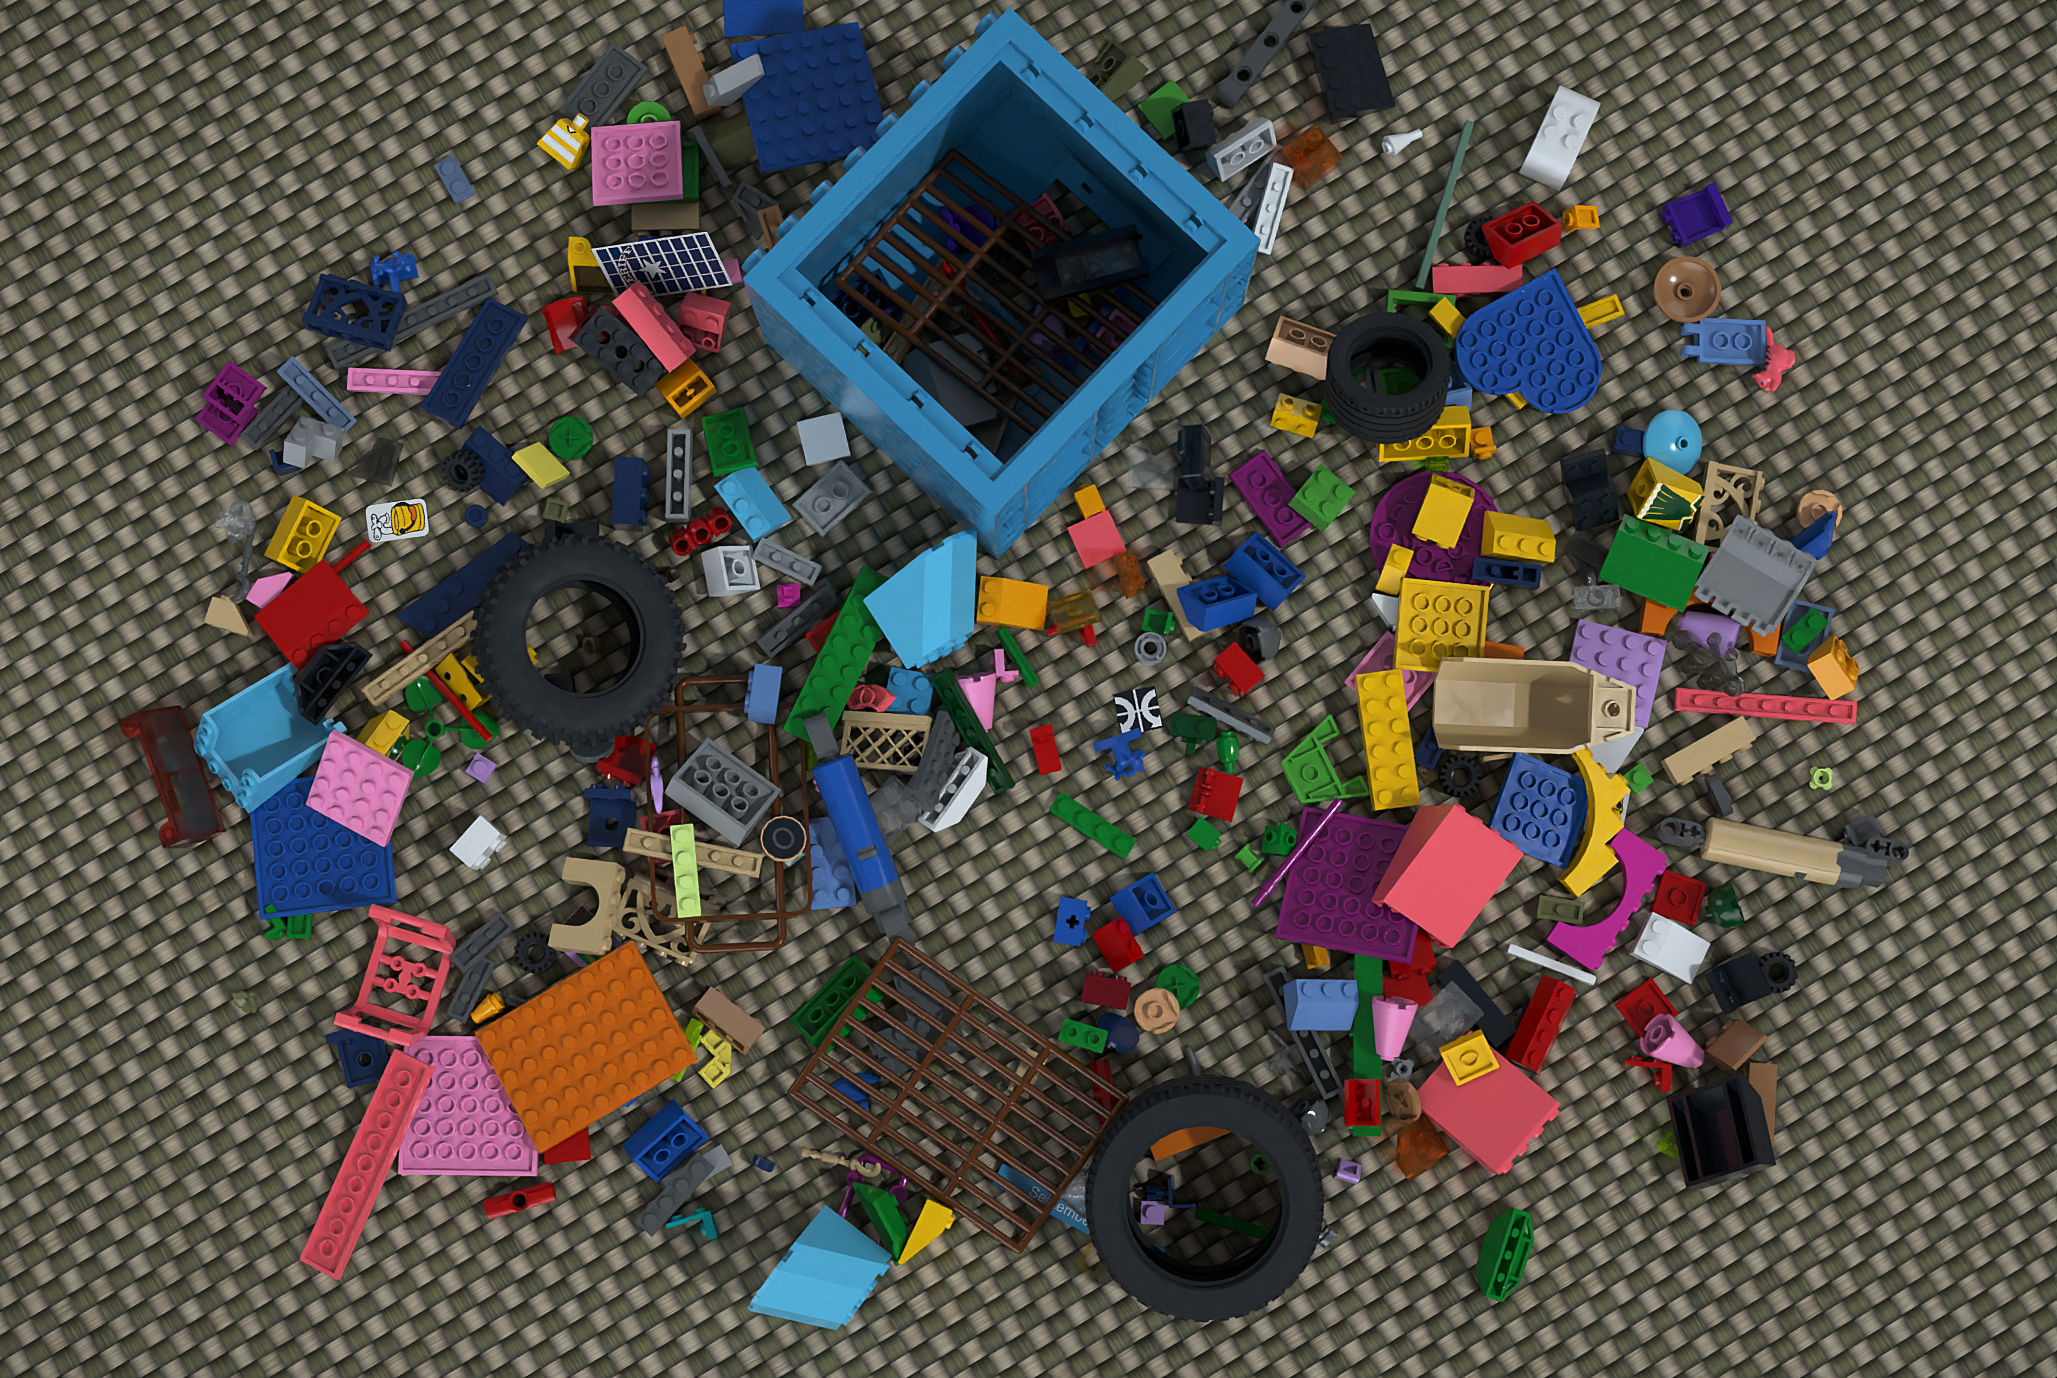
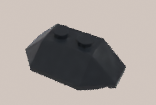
M357 642L321 645L293 680L298 713L317 726L373 654Z

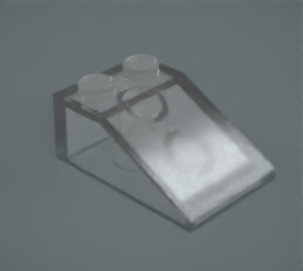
M1451 981L1415 1014L1407 1035L1432 1061L1436 1062L1442 1056L1439 1048L1462 1036L1485 1013Z

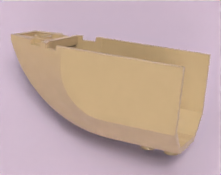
M1442 657L1434 678L1432 726L1439 748L1468 751L1571 754L1584 748H1590L1603 742L1634 734L1636 687L1602 675L1592 669H1587L1574 662Z

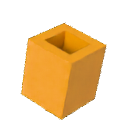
M1087 483L1076 488L1077 492L1074 493V499L1084 520L1105 511L1106 508L1095 484L1089 486Z

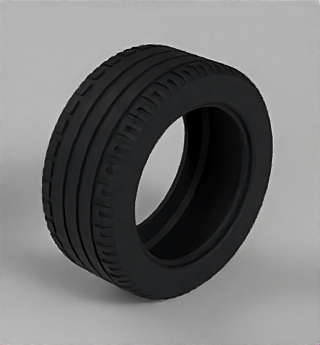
M1215 1074L1181 1076V1078L1163 1081L1161 1084L1154 1085L1143 1091L1142 1094L1129 1101L1109 1123L1097 1145L1090 1165L1085 1192V1214L1087 1227L1090 1231L1089 1235L1102 1265L1108 1269L1109 1275L1116 1283L1118 1282L1121 1285L1120 1287L1128 1295L1137 1298L1136 1301L1147 1308H1154L1155 1312L1165 1316L1172 1315L1175 1319L1188 1321V1319H1191L1194 1322L1209 1323V1320H1215V1322L1228 1321L1232 1317L1237 1319L1249 1315V1312L1253 1310L1256 1312L1266 1307L1268 1302H1274L1285 1293L1287 1288H1290L1296 1282L1299 1275L1307 1267L1318 1244L1323 1224L1324 1190L1321 1169L1316 1151L1301 1123L1293 1113L1288 1111L1284 1104L1278 1099L1273 1098L1268 1092L1261 1088L1258 1089L1246 1081L1235 1080L1233 1077L1223 1075L1221 1077L1215 1076ZM1192 1127L1225 1129L1250 1141L1264 1154L1272 1165L1281 1187L1282 1200L1280 1210L1269 1234L1248 1254L1237 1260L1212 1266L1184 1263L1160 1251L1140 1229L1131 1208L1129 1195L1131 1175L1146 1151L1160 1139L1173 1132Z

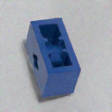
M1060 897L1053 943L1080 947L1081 942H1086L1087 929H1083L1084 920H1089L1091 907L1087 906L1088 901ZM1071 916H1076L1075 920L1079 922V925H1075L1074 929L1069 928L1070 925L1066 923V920H1070Z

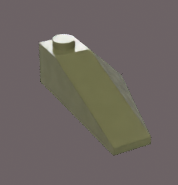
M1113 38L1095 62L1098 65L1093 74L1088 73L1086 78L1107 98L1114 101L1141 81L1149 69Z

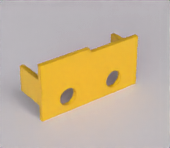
M450 653L435 668V671L460 700L461 694L466 696L467 700L463 703L472 711L482 706L490 697L483 698L467 677V672L456 659L459 654ZM446 672H448V673L450 674V676H451V679H450V680H447V679H446V677H445V673H446Z

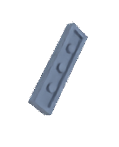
M293 356L276 371L328 424L344 428L345 433L357 422Z

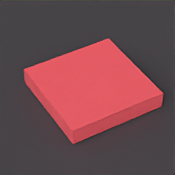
M1108 510L1067 527L1085 569L1126 552V548Z

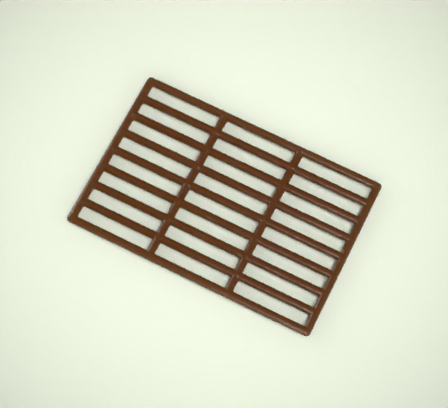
M952 148L837 276L834 284L1026 433L1033 436L1038 429L985 389L994 379L1044 419L1048 420L1053 413L999 373L1004 366L1009 363L1062 405L1069 398L1014 356L1017 351L1024 347L1077 389L1084 382L1028 340L1036 330L1092 373L1100 367L1043 324V321L1049 314L1054 315L1107 357L1115 350L1059 309L1057 305L1062 299L1044 305L1040 293L987 254L991 247L996 244L1034 273L1032 260L1001 237L1010 228L1037 249L1048 246L1015 221L1022 212H1025L1063 242L1074 240V238L958 150ZM955 159L1015 205L1014 209L1008 215L947 170L946 167ZM939 175L1000 220V225L992 231L934 187L932 183ZM926 191L987 237L986 241L978 247L917 200ZM912 207L973 255L964 264L903 217L904 214ZM896 224L900 225L959 271L951 280L893 237L889 231ZM883 239L943 285V290L935 296L874 248ZM1095 254L1083 256L1086 258L1083 263L1085 272L1092 265H1095L1107 275L1118 272ZM869 256L930 303L929 306L921 313L861 267L860 264ZM980 260L1042 306L1043 309L1034 317L972 269ZM1069 261L1060 262L1061 267L1071 274L1070 278L1066 281L1067 285L1084 281L1080 266L1077 268ZM853 272L912 316L915 319L914 323L906 329L845 281ZM967 276L1029 325L1020 334L958 285ZM1131 281L1120 284L1153 310L1160 305L1159 302ZM1105 288L1093 291L1138 326L1145 320ZM953 293L1015 341L1005 350L945 304L944 301ZM1078 295L1067 298L1122 341H1125L1130 336ZM937 309L1000 356V358L993 366H990L929 318ZM922 326H925L986 373L985 376L976 383L915 336V334Z
M900 936L894 938L788 1089L789 1096L1017 1254H1021L1096 1149L1109 1123L1129 1102L1127 1094ZM899 947L966 993L967 996L961 1005H957L894 961L892 957ZM887 966L953 1012L954 1015L947 1025L878 978ZM874 985L941 1033L935 1042L931 1043L865 997L870 988ZM976 1000L1043 1048L1037 1057L1033 1058L967 1012L973 1002ZM859 1004L928 1051L921 1062H918L852 1016ZM961 1019L1029 1065L1030 1067L1023 1077H1020L954 1031ZM845 1024H849L911 1067L914 1072L909 1079L905 1081L840 1036L839 1033ZM950 1038L1016 1084L1011 1094L1007 1096L941 1050L947 1039ZM833 1042L898 1086L901 1090L895 1099L892 1100L827 1055L826 1051ZM1052 1053L1118 1099L1112 1110L1109 1111L1043 1065L1049 1054ZM937 1057L1003 1103L997 1114L994 1115L928 1069L933 1059ZM819 1061L886 1106L888 1109L881 1119L814 1074L812 1071ZM1039 1072L1105 1118L1098 1130L1030 1084L1035 1074ZM921 1076L990 1122L983 1134L915 1088L914 1086ZM805 1081H810L873 1125L874 1129L866 1138L801 1093L799 1090ZM1023 1091H1026L1092 1137L1086 1147L1083 1149L1016 1101ZM907 1096H912L977 1141L971 1151L968 1153L901 1105ZM1013 1110L1079 1156L1070 1168L1003 1120L1009 1111ZM895 1113L964 1160L955 1172L889 1126L888 1123ZM997 1128L1063 1173L1065 1177L1058 1187L991 1141L990 1138ZM883 1132L948 1177L950 1181L943 1190L939 1189L876 1145L875 1142ZM983 1148H987L1050 1192L1052 1195L1046 1204L1043 1205L978 1160L977 1157ZM971 1166L1037 1211L1039 1214L1032 1224L965 1179L964 1175ZM957 1185L1024 1230L1025 1234L1017 1243L952 1198L950 1195Z

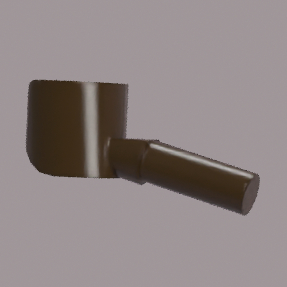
M675 567L664 572L663 575L667 580L664 585L680 578L681 574L676 577L671 576V570Z

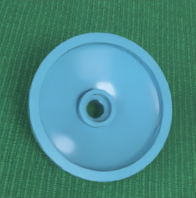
M1665 410L1653 417L1647 425L1643 437L1645 458L1650 457L1683 475L1688 473L1698 462L1702 451V434L1694 418L1681 410Z

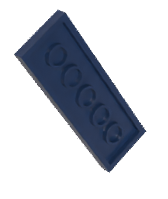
M488 297L421 405V410L461 430L527 323L528 317Z

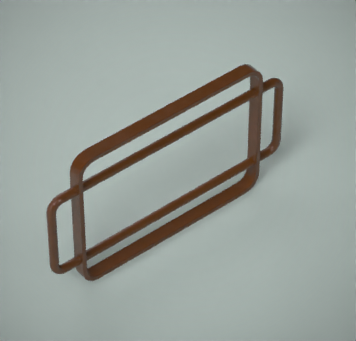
M749 674L684 677L675 686V706L658 707L661 710L658 715L675 714L678 770L687 761L684 713L744 711L745 703L684 706L685 687L689 685L748 683ZM778 702L777 709L790 710L793 703ZM650 713L645 718L648 724L644 726L648 832H653L649 723L652 718L657 716L653 713ZM775 719V725L767 724L770 782L779 788ZM800 737L803 820L807 838L805 857L808 895L807 904L802 910L786 912L783 862L774 861L776 913L683 918L665 917L657 910L654 857L649 856L653 915L664 924H685L687 946L695 953L708 954L778 949L786 940V919L802 917L808 913L812 906L813 890L805 740ZM780 794L771 804L772 819L781 816ZM679 804L680 825L689 824V811ZM777 919L778 935L774 941L705 945L698 944L695 941L694 923Z

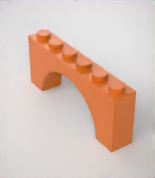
M1693 588L1685 608L1696 605L1712 606L1715 600L1711 598L1708 604L1694 596L1697 589ZM1643 597L1638 634L1654 637L1663 636L1668 622L1678 610ZM1750 622L1748 627L1742 625L1748 637L1750 654L1767 657L1776 655L1781 623L1773 634L1769 632L1765 638L1751 630L1754 625L1753 622Z

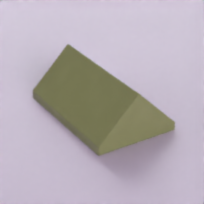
M745 110L703 132L724 171L756 154Z

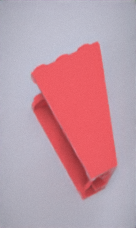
M1456 803L1419 807L1371 899L1379 907H1382L1383 903L1387 904L1388 907H1391L1392 912L1401 913L1429 932V937L1433 939L1432 943L1439 948H1453L1524 854L1517 849V844L1500 837V833L1497 830L1486 827L1482 824L1483 821L1473 815L1470 816L1465 812L1466 809Z
M1467 1030L1463 1036H1466L1473 1032L1471 1030ZM1490 1046L1499 1064V1068L1457 1086L1445 1061H1443L1430 1077L1421 1084L1417 1093L1421 1101V1112L1486 1170L1500 1175L1501 1173L1506 1174L1514 1165L1511 1161L1516 1155L1521 1156L1529 1147L1527 1145L1532 1137L1536 1139L1543 1132V1124L1548 1120L1551 1122L1560 1111L1557 1108L1561 1104Z

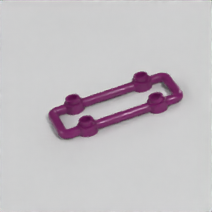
M866 1153L858 1158L863 1167H865L866 1163L872 1165L880 1163L881 1168L899 1174L898 1184L891 1188L889 1194L893 1193L899 1205L907 1199L908 1192L906 1186L909 1178L872 1154ZM850 1170L846 1176L848 1187L838 1211V1215L846 1219L855 1194L851 1182L858 1181L864 1183L865 1176L861 1175L857 1170ZM878 1236L876 1243L884 1249V1244Z

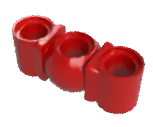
M714 507L708 513L703 514L705 518L697 517L692 519L687 524L686 529L682 526L680 529L672 531L668 541L674 553L678 556H686L691 550L697 549L695 545L702 546L708 544L714 534L718 537L719 534L729 531L732 522L727 512L721 507ZM724 517L721 522L715 523L718 518ZM704 529L701 534H695L697 530ZM685 540L682 545H676L678 541Z

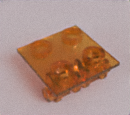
M1133 549L1115 553L1113 561L1116 570L1118 569L1117 574L1120 576V585L1126 599L1145 592L1144 579L1139 574L1137 567L1138 558L1133 553Z

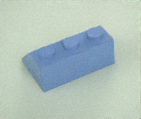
M1295 979L1283 985L1288 1031L1351 1030L1359 1004L1357 980Z

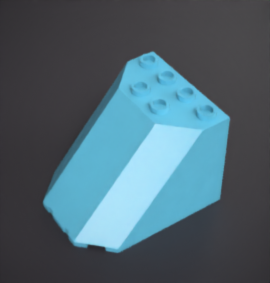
M975 527L951 535L935 547L924 551L863 600L907 669L914 666L918 669L928 662L932 663L940 657L944 658L952 652L955 653L965 647L964 643L971 637L974 631L977 530Z
M825 1205L778 1263L751 1300L747 1309L757 1313L837 1330L841 1324L847 1325L878 1283L875 1280L878 1274L883 1276L890 1267L887 1262L892 1255Z

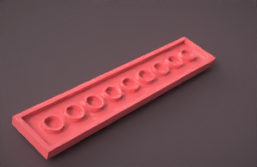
M394 1048L299 1260L335 1280L341 1279L434 1073L435 1067L400 1049Z

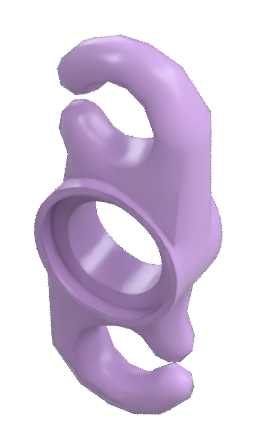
M654 756L651 762V793L656 812L659 814L662 812L663 782L658 758Z

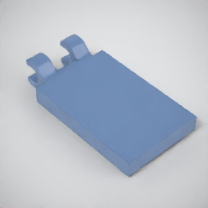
M1704 318L1697 321V324L1684 323V326H1681V335H1694V346L1684 345V348H1681V357H1697V363L1764 366L1766 321Z

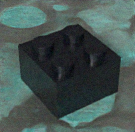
M1208 99L1182 103L1171 110L1180 154L1203 150L1217 143L1218 131L1216 126H1213L1212 121L1214 111Z

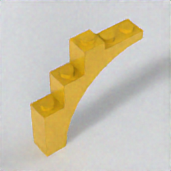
M1589 748L1571 753L1584 778L1588 796L1586 830L1576 855L1569 866L1557 877L1568 892L1576 897L1583 894L1618 862L1614 856L1616 854L1615 850L1609 844L1605 845V843L1624 827V824L1620 821L1622 819L1621 815L1615 809L1611 810V808L1631 791L1626 786L1628 781L1620 773L1617 775L1609 772L1606 775L1607 770L1601 763H1596L1593 760V753Z

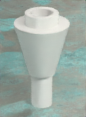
M1417 129L1410 133L1384 136V142H1382L1383 150L1386 154L1394 157L1409 145L1411 141L1421 138L1422 132L1420 129Z

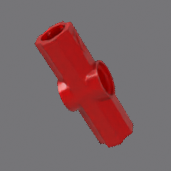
M1109 1058L1090 1061V1069L1115 1086ZM1093 1083L1094 1100L1111 1111L1118 1099ZM1099 1115L1101 1125L1105 1118Z
M552 1181L484 1200V1207L488 1219L491 1220L557 1201L556 1192ZM518 1194H522L526 1198V1203L523 1207H519L515 1203V1198Z

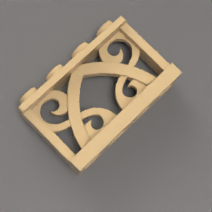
M1714 461L1706 463L1701 485L1705 498L1703 504L1697 509L1692 541L1704 545L1705 541L1719 539L1720 545L1722 544L1731 525L1724 528L1721 518L1715 512L1710 511L1711 506L1723 503L1729 495L1737 504L1741 516L1750 518L1757 525L1754 519L1755 513L1759 512L1761 500L1758 499L1759 491H1762L1764 488L1765 478H1762L1763 471L1719 464ZM1721 472L1734 476L1730 482H1727L1723 478L1716 476V473ZM1741 477L1747 478L1751 483L1750 490L1745 492L1742 489L1745 483L1735 488L1733 486L1735 481ZM1724 490L1725 494L1721 499L1714 497V491H1719L1721 495ZM1749 498V504H1748V505H1747V503L1745 502L1744 499ZM1710 520L1717 522L1718 531H1716V525L1713 528L1709 527L1708 522ZM1710 547L1708 554H1715L1718 548Z
M630 878L616 910V925L612 929L614 930L612 935L623 940L628 936L634 939L637 946L644 949L647 945L655 948L653 953L665 958L668 954L676 957L674 962L687 967L688 963L694 965L699 953H695L692 950L682 953L677 948L680 942L686 946V940L682 937L685 935V924L683 926L681 924H674L679 929L665 935L655 936L646 917V914L653 915V911L645 910V906L650 907L651 886ZM655 889L657 910L661 912L667 904L672 905L670 916L671 918L676 917L678 914L676 897ZM633 890H637V908H626ZM701 908V916L716 915ZM630 912L637 913L638 918L632 917L628 920L634 922V928L626 929L622 924V917ZM712 923L703 924L698 938L695 937V941L698 944H703ZM642 929L647 939L635 934ZM671 941V950L658 944Z

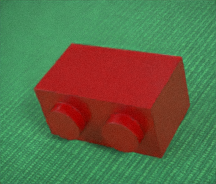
M1123 917L1110 922L1092 933L1094 940L1114 974L1145 956Z

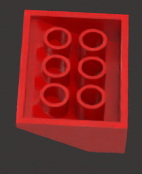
M323 558L253 617L289 661L300 671L321 645L333 644L369 614V610Z

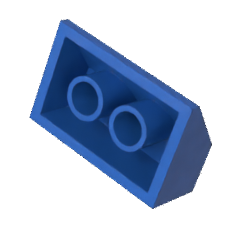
M1257 531L1224 564V567L1231 575L1258 593L1257 597L1272 611L1306 577L1302 571Z
M1229 574L1177 588L1176 592L1187 621L1202 632H1208L1218 627H1225L1228 624L1254 617L1258 594Z
M673 1098L624 1142L622 1146L631 1159L656 1183H659L707 1140L709 1136Z

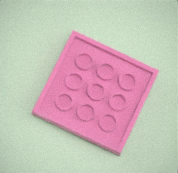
M680 121L591 127L594 206L684 199Z
M334 729L329 735L306 805L385 847L390 841L414 771Z

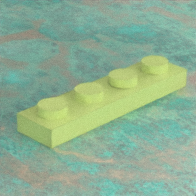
M693 824L670 826L678 918L701 916Z

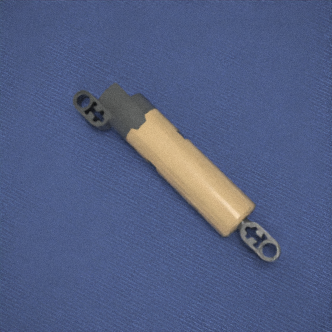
M1714 817L1707 820L1704 830L1696 822L1677 818L1664 819L1656 830L1657 838L1663 843L1687 848L1694 847L1697 843L1701 844L1700 852L1704 860L1801 878L1857 890L1860 884L1878 888L1885 880L1887 866L1896 867L1909 856L1908 846L1904 842L1872 837L1862 847ZM1664 826L1670 827L1673 830V834H1667ZM1892 850L1898 851L1900 858H1896L1892 854Z

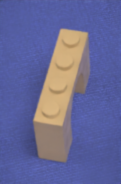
M566 857L562 880L573 885L594 887L599 895V908L596 915L588 923L581 926L552 923L548 942L549 947L556 951L596 956L607 955L612 945V929L616 925V909L621 901V884L625 881L624 867L615 862Z

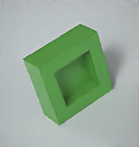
M1641 763L1623 775L1628 781L1627 786L1634 795L1654 781Z

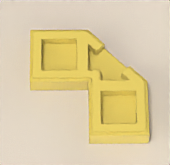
M710 1029L701 1037L700 1041L714 1057L698 1073L714 1089L731 1073L732 1045Z

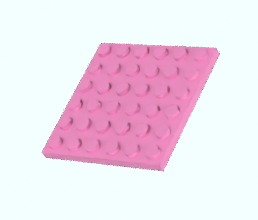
M426 1036L411 1047L404 1046V1052L435 1067V1070L399 1148L398 1174L538 1176L539 1152L477 1036Z

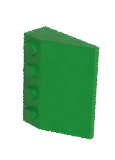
M1624 514L1598 579L1684 612L1710 547Z

